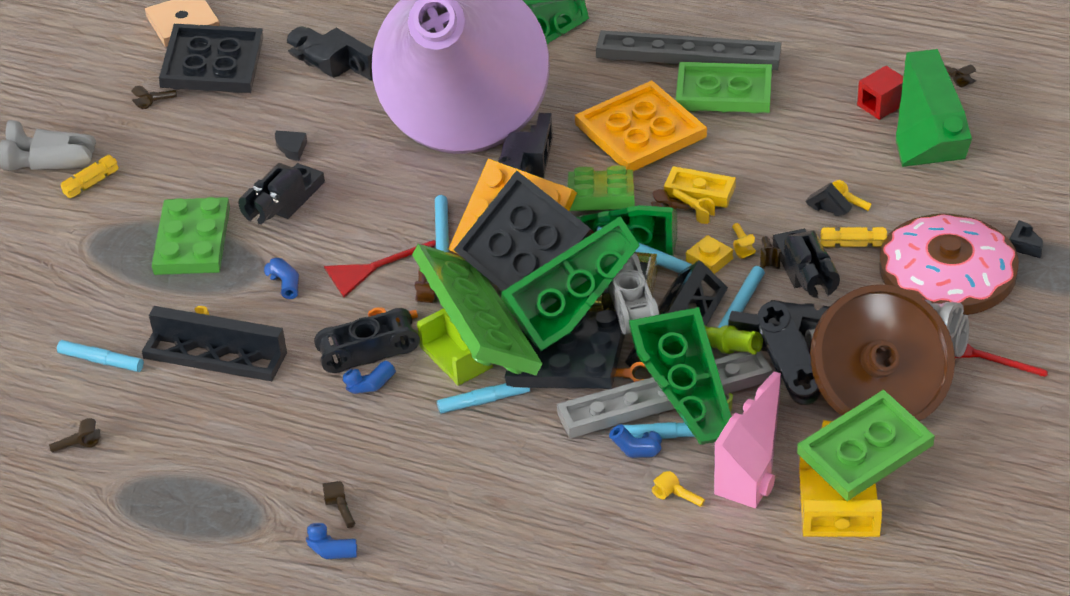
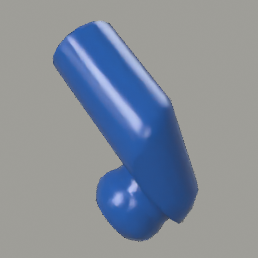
M272 258L270 263H267L264 267L266 276L271 274V280L278 278L282 280L281 295L284 298H296L299 284L298 272L283 258Z
M384 360L368 375L361 376V372L358 369H350L344 373L342 380L346 384V389L353 394L375 392L396 373V370L390 362Z
M619 424L609 433L610 439L630 458H652L661 451L662 437L655 431L645 432L642 438H635L622 424Z
M312 523L307 527V545L322 558H357L356 538L334 540L330 535H327V526L324 523Z

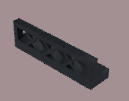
M698 260L678 273L658 306L659 315L689 309V303H696L706 326L728 287L706 265ZM702 280L714 290L712 296H704ZM635 346L625 360L629 367L636 362H642L637 355Z
M154 306L149 314L153 333L142 350L143 359L271 382L287 354L283 328ZM160 341L176 345L166 350L156 349ZM195 348H204L207 350V352H204L197 356L189 355L187 353L188 351L193 350ZM229 353L239 355V358L231 361H223L219 358ZM260 359L271 360L267 368L253 366L251 363Z

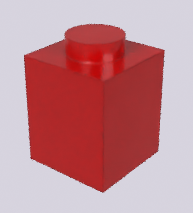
M884 66L859 80L857 106L878 120L898 110L901 102L903 76L888 66Z

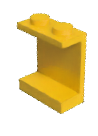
M799 456L803 537H880L882 504L881 500H877L876 483L849 501H846Z

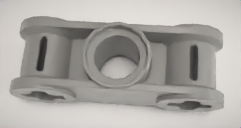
M634 253L606 288L615 307L624 335L631 332L629 320L659 315L656 300L651 295L642 273L638 256Z

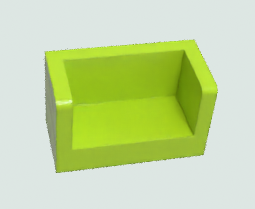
M444 308L418 321L417 328L420 337V348L458 386L493 368V363L490 366H486L472 358V353L465 342L462 341L461 335L450 321V317Z

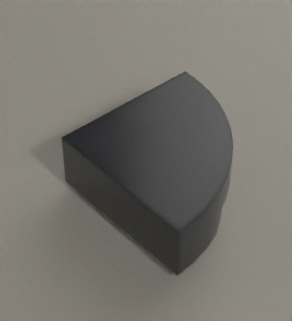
M276 130V147L285 154L286 158L300 161L307 144V135L303 132Z
M832 183L812 193L805 201L817 211L822 209L834 213V216L845 215L853 207Z
M1019 220L1009 239L1010 242L1013 244L1016 252L1041 258L1042 238L1033 231V227L1030 224Z

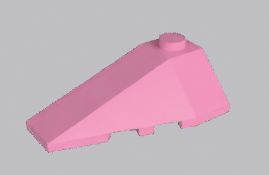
M774 371L764 381L756 392L755 400L748 399L744 403L742 415L734 413L716 440L715 495L755 509L763 495H770L775 482L772 466L780 403L781 373Z

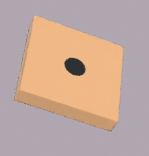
M170 0L145 8L146 17L165 47H168L174 23L220 26L219 20L206 0Z

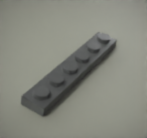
M600 30L596 46V58L679 64V62L772 64V70H779L782 42Z

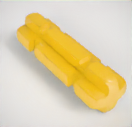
M106 155L98 160L99 164L94 162L74 174V179L69 177L64 180L60 185L63 194L68 198H74L81 193V189L85 191L105 179V174L110 176L119 169L116 159L111 155Z
M823 227L820 234L823 247H835V244H840V247H867L868 244H872V247H882L884 240L887 238V230L884 227H872V230H868V227H840V230H835V227Z

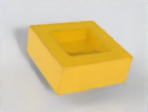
M706 235L686 251V262L694 264L700 260L715 274L733 260V249Z

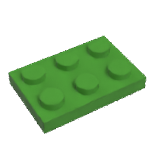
M679 62L676 101L687 111L770 113L772 64Z
M616 165L609 166L607 170L594 171L592 167H577L573 172H568V188L577 192L570 211L616 210L635 206L633 170H626L625 166Z
M228 197L164 200L152 260L154 275L220 273L230 212Z
M882 390L798 443L797 454L846 501H849L932 447L935 435L885 390Z

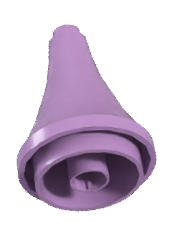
M400 0L383 21L377 34L372 54V76L375 90L381 105L390 119L403 133L417 143L430 149L453 154L476 153L488 150L504 143L510 133L522 130L538 110L544 98L549 79L550 61L547 42L536 16L523 0Z

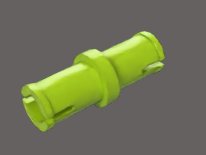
M728 325L721 328L705 326L711 348L718 349L721 353L731 354L738 351L756 355L757 352L761 351L763 338L759 332L740 331L734 326Z

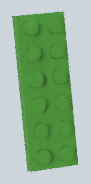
M417 244L412 255L419 265L420 271L428 280L430 288L434 290L440 300L441 306L444 307L449 315L450 321L461 335L462 341L465 342L472 353V358L486 366H490L492 363L504 366L515 374L526 372L537 375L543 363L487 277L461 256Z

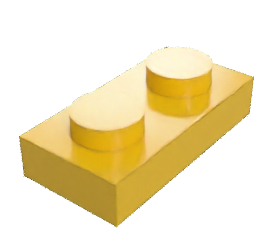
M673 166L663 187L670 198H675L671 194L676 188L697 200L710 198L715 206L727 208L736 188V177Z

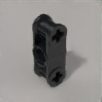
M767 302L758 311L757 318L760 334L766 344L771 361L776 371L781 373V378L793 401L799 405L813 404L818 400L821 392L812 372L811 354L801 332L798 331L787 307L780 302ZM775 318L777 322H780V325L774 326L769 320ZM805 380L807 384H810L811 388L805 390L798 382Z
M395 308L388 312L359 318L349 323L326 327L320 330L314 338V344L322 354L321 365L323 369L328 373H340L346 369L412 352L418 347L420 337L418 332L411 326L413 319L410 312L404 308ZM396 318H399L401 326L399 327ZM400 336H403L405 344H402ZM329 337L333 340L334 345L332 346L330 345ZM335 354H336L338 363H335V362H334L333 355H335Z

